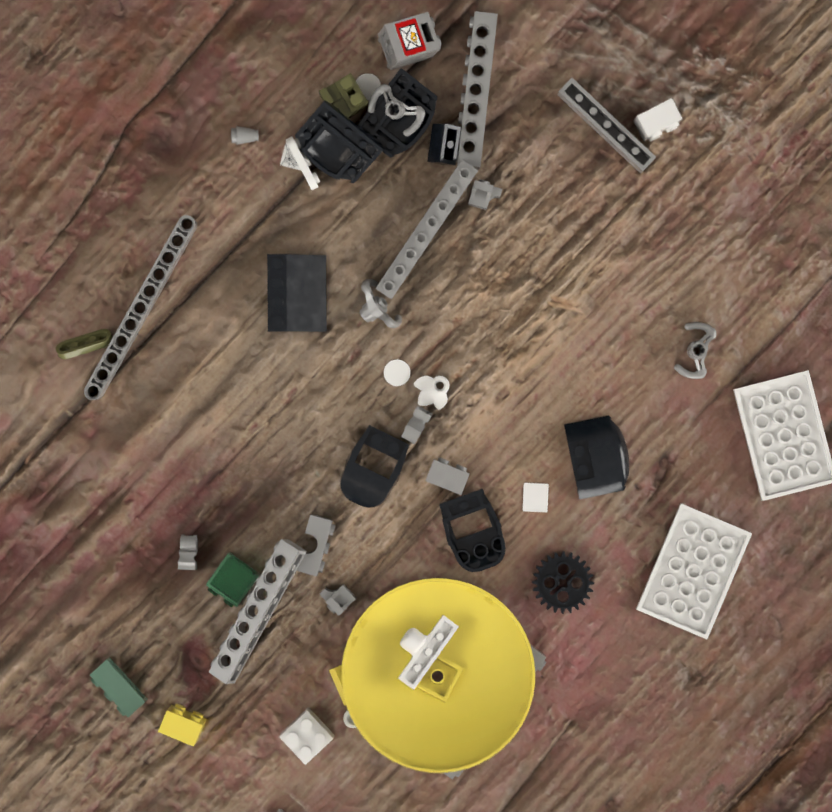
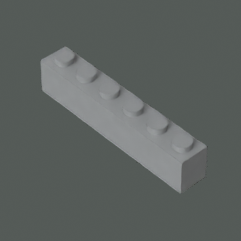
M573 78L559 90L557 95L640 174L656 158Z

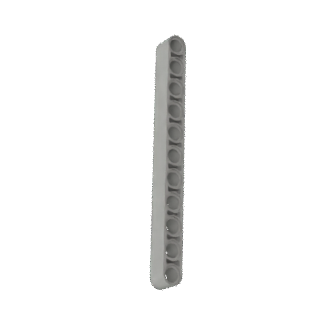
M189 215L182 216L170 234L85 386L84 394L89 400H99L105 394L197 229V222L193 217ZM190 219L192 227L184 229V221ZM177 236L183 238V243L180 246L174 245V239ZM167 253H172L174 256L173 261L170 263H166L164 260ZM162 269L164 277L161 280H157L155 273L157 270ZM149 286H153L155 289V293L151 297L146 295V289ZM139 303H144L145 305L143 313H138L136 310ZM131 319L136 322V327L133 330H129L127 327V323ZM121 336H124L127 340L126 345L123 347L118 345V339ZM111 353L117 355V361L113 364L108 359ZM103 369L108 373L106 380H101L99 377V373ZM93 386H96L99 391L96 397L90 394V389Z

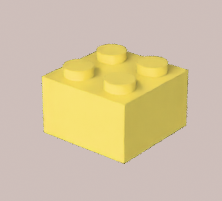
M180 704L171 705L165 713L158 732L194 747L199 740L207 719L203 718L204 715L197 711H193V713L186 711V707Z

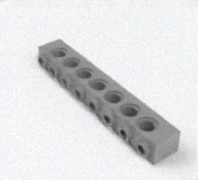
M475 11L474 17L470 16L469 28H473L472 36L468 35L467 47H471L470 55H466L465 66H468V74L463 76V85L466 86V93L461 94L460 104L464 105V110L459 112L458 123L462 124L456 159V162H458L457 166L462 159L476 169H480L498 16L495 13ZM479 29H485L487 36L481 38L476 32ZM477 48H482L485 51V55L478 57L474 51ZM480 67L483 70L482 75H474L472 73L473 68ZM478 86L481 92L478 95H473L470 92V88ZM476 105L479 111L476 114H471L468 112V107ZM474 124L477 130L474 133H468L466 126ZM466 143H471L475 149L468 153L463 147Z
M463 159L460 161L377 285L376 289L390 299L393 298L478 172V169Z
M281 539L276 543L274 553L266 561L263 573L256 579L255 588L248 594L245 606L238 612L237 621L230 627L227 639L221 644L218 656L212 660L209 670L210 674L225 684H235L305 556L306 550L289 539ZM283 556L285 557L284 565H282L281 559ZM274 573L276 574L275 582L272 580V576ZM264 590L267 591V597H266V598H264V596H263ZM255 607L258 608V614H257V615H255V613H254V608H255ZM246 623L249 625L248 632L245 629ZM237 640L240 642L239 648L236 646ZM228 656L231 658L230 665L227 662Z

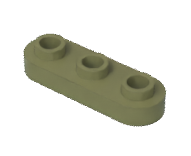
M108 329L97 330L60 342L56 347V352L59 358L70 359L108 347L113 337Z

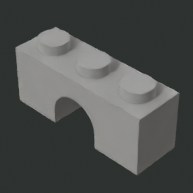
M310 514L305 533L314 536L318 545L315 551L306 552L296 571L313 576H318L319 572H323L325 562L322 561L323 555L328 554L330 543H327L329 535L333 536L335 529L332 519Z

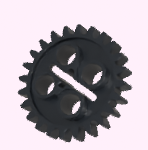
M562 551L561 556L554 552V558L547 555V562L541 559L542 567L536 565L539 573H533L537 577L536 580H532L533 584H537L533 591H539L535 596L536 599L542 597L543 599L540 604L547 603V610L553 606L554 613H556L558 608L562 614H564L565 609L572 613V607L579 610L578 604L581 603L585 606L583 599H590L587 592H593L589 588V585L594 584L593 581L589 580V578L593 577V574H587L591 569L590 566L583 567L586 561L578 562L579 555L573 559L572 552L569 553L568 557L564 551ZM559 565H568V571L565 574L559 573ZM573 570H575V574L566 580L567 585L565 587L561 585L556 590V592L553 595H551L550 592L560 584L559 579H566L567 576ZM552 577L555 582L552 587L544 585L546 578ZM574 578H580L582 581L581 585L577 588L571 585ZM561 591L568 593V597L564 601H560L557 597Z

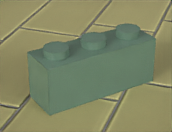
M110 657L90 674L92 683L105 691L104 696L110 702L114 701L117 705V710L123 716H131L148 700Z

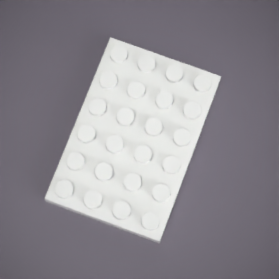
M809 370L733 389L761 501L832 483V459Z
M680 503L636 610L708 639L752 533Z

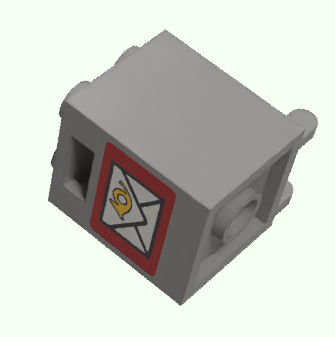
M428 12L385 24L380 30L378 42L381 43L388 69L394 70L433 58L441 49L440 37L436 35L434 30V19L429 16Z

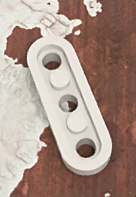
M291 136L285 139L311 190L318 188L317 183L320 180L316 172L311 173L308 167L311 165L309 159L305 155L302 156L298 138L294 139Z

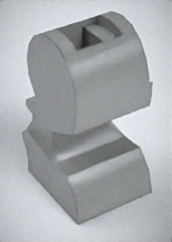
M417 406L401 437L415 444L425 428V423L429 421L433 413Z
M181 534L180 558L178 560L179 570H197V561L194 560L198 550L197 535L185 536Z

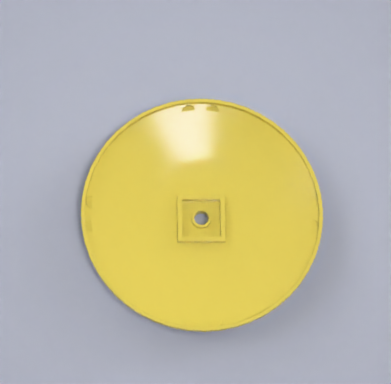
M443 578L422 579L406 583L387 592L369 606L352 629L344 650L341 672L342 691L348 712L356 728L366 741L383 756L399 765L417 771L429 773L456 772L471 768L490 759L501 751L519 731L529 712L534 695V657L521 624L513 613L496 597L479 587L458 580ZM444 615L459 627L419 684L412 690L398 679L412 657L408 651L400 646V641L410 628H416L422 634L428 635L441 616ZM436 671L441 672L443 675V679L440 682H435L432 679V674Z

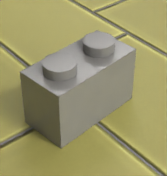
M440 457L438 460L434 459L425 481L462 495L470 474L466 472L467 468L458 464L456 467L448 465L450 461Z

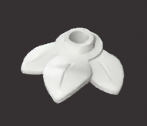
M422 376L414 382V386L421 390L418 397V405L428 406L434 403L438 410L446 405L448 400L446 392L450 386L447 378L443 376L435 378ZM438 382H442L444 384V387L442 389H438L436 387V384Z

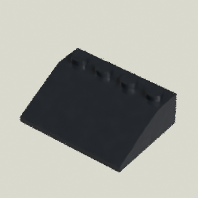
M267 254L268 332H327L326 255Z

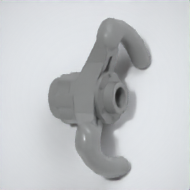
M380 85L371 95L368 112L374 113L377 99L383 94L386 101L385 113L390 118L400 119L404 115H416L415 122L403 132L405 136L413 134L423 122L424 109L421 106L409 107L393 96L389 85ZM395 106H398L399 113H394L393 108Z
M373 279L364 280L361 289L365 293L367 303L360 309L361 317L366 322H373L379 318L389 328L399 327L402 321L401 315H396L395 320H393L386 313L388 306L386 300L383 297L374 296L370 286L376 287L378 282Z
M691 322L685 324L686 330L701 329L706 332L700 340L691 342L687 347V354L694 360L697 370L696 372L688 371L679 364H676L674 369L684 377L702 379L707 374L704 360L708 344L711 340L715 339L716 330L702 322ZM698 347L699 353L694 354L693 348Z

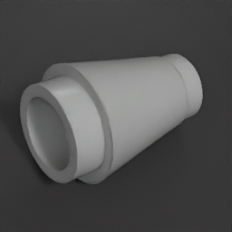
M240 126L231 128V143L240 145L259 140L258 130Z

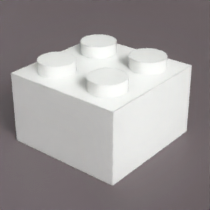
M671 98L638 115L634 123L643 141L649 139L652 142L659 138L663 131L666 130L669 133L679 126L682 117Z
M308 707L281 732L279 738L306 765L334 739V734Z

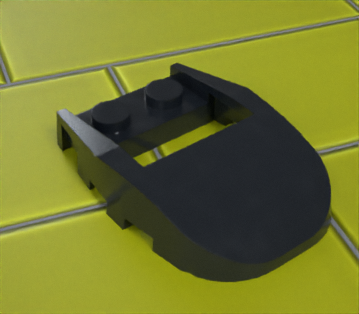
M369 425L346 459L340 479V488L343 495L362 507L374 508L381 505L399 480L410 445ZM363 444L398 460L389 479L355 463Z
M483 489L439 504L448 545L463 569L470 572H480L494 567L502 561L506 549L502 526ZM486 508L492 527L456 539L450 521Z

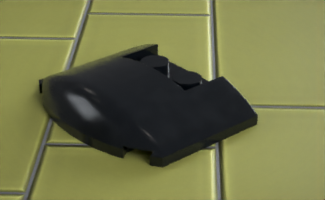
M400 68L388 85L391 87L395 98L409 107L421 106L424 109L425 115L420 127L413 134L405 136L403 134L404 130L415 122L416 115H404L400 119L390 118L385 113L386 101L383 94L377 99L374 113L367 112L357 125L368 135L370 134L384 148L382 152L390 158L408 150L421 138L432 121L438 96L402 68ZM398 106L393 108L394 113H399Z
M325 100L295 134V138H298L302 152L318 169L335 179L351 180L350 183H355L384 150L370 134L368 135L342 114L340 109Z
M609 415L564 424L579 500L625 490V484L629 476L628 449L621 430L611 420L612 418Z

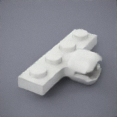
M442 615L428 635L422 634L416 628H410L402 637L400 646L408 651L412 657L398 679L414 690L459 626Z

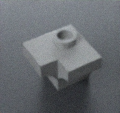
M475 180L468 205L487 210L488 203L492 199L500 198L502 189L490 185L488 181Z
M344 583L336 590H330L325 587L320 592V595L327 603V608L338 616L357 598Z

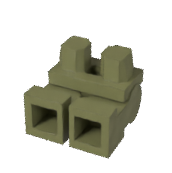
M351 73L334 84L319 90V95L323 101L325 100L340 109V112L349 119L368 106L367 104H369Z

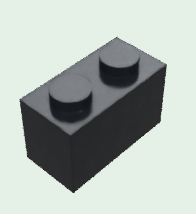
M432 124L427 162L441 165H456L461 127L449 124Z

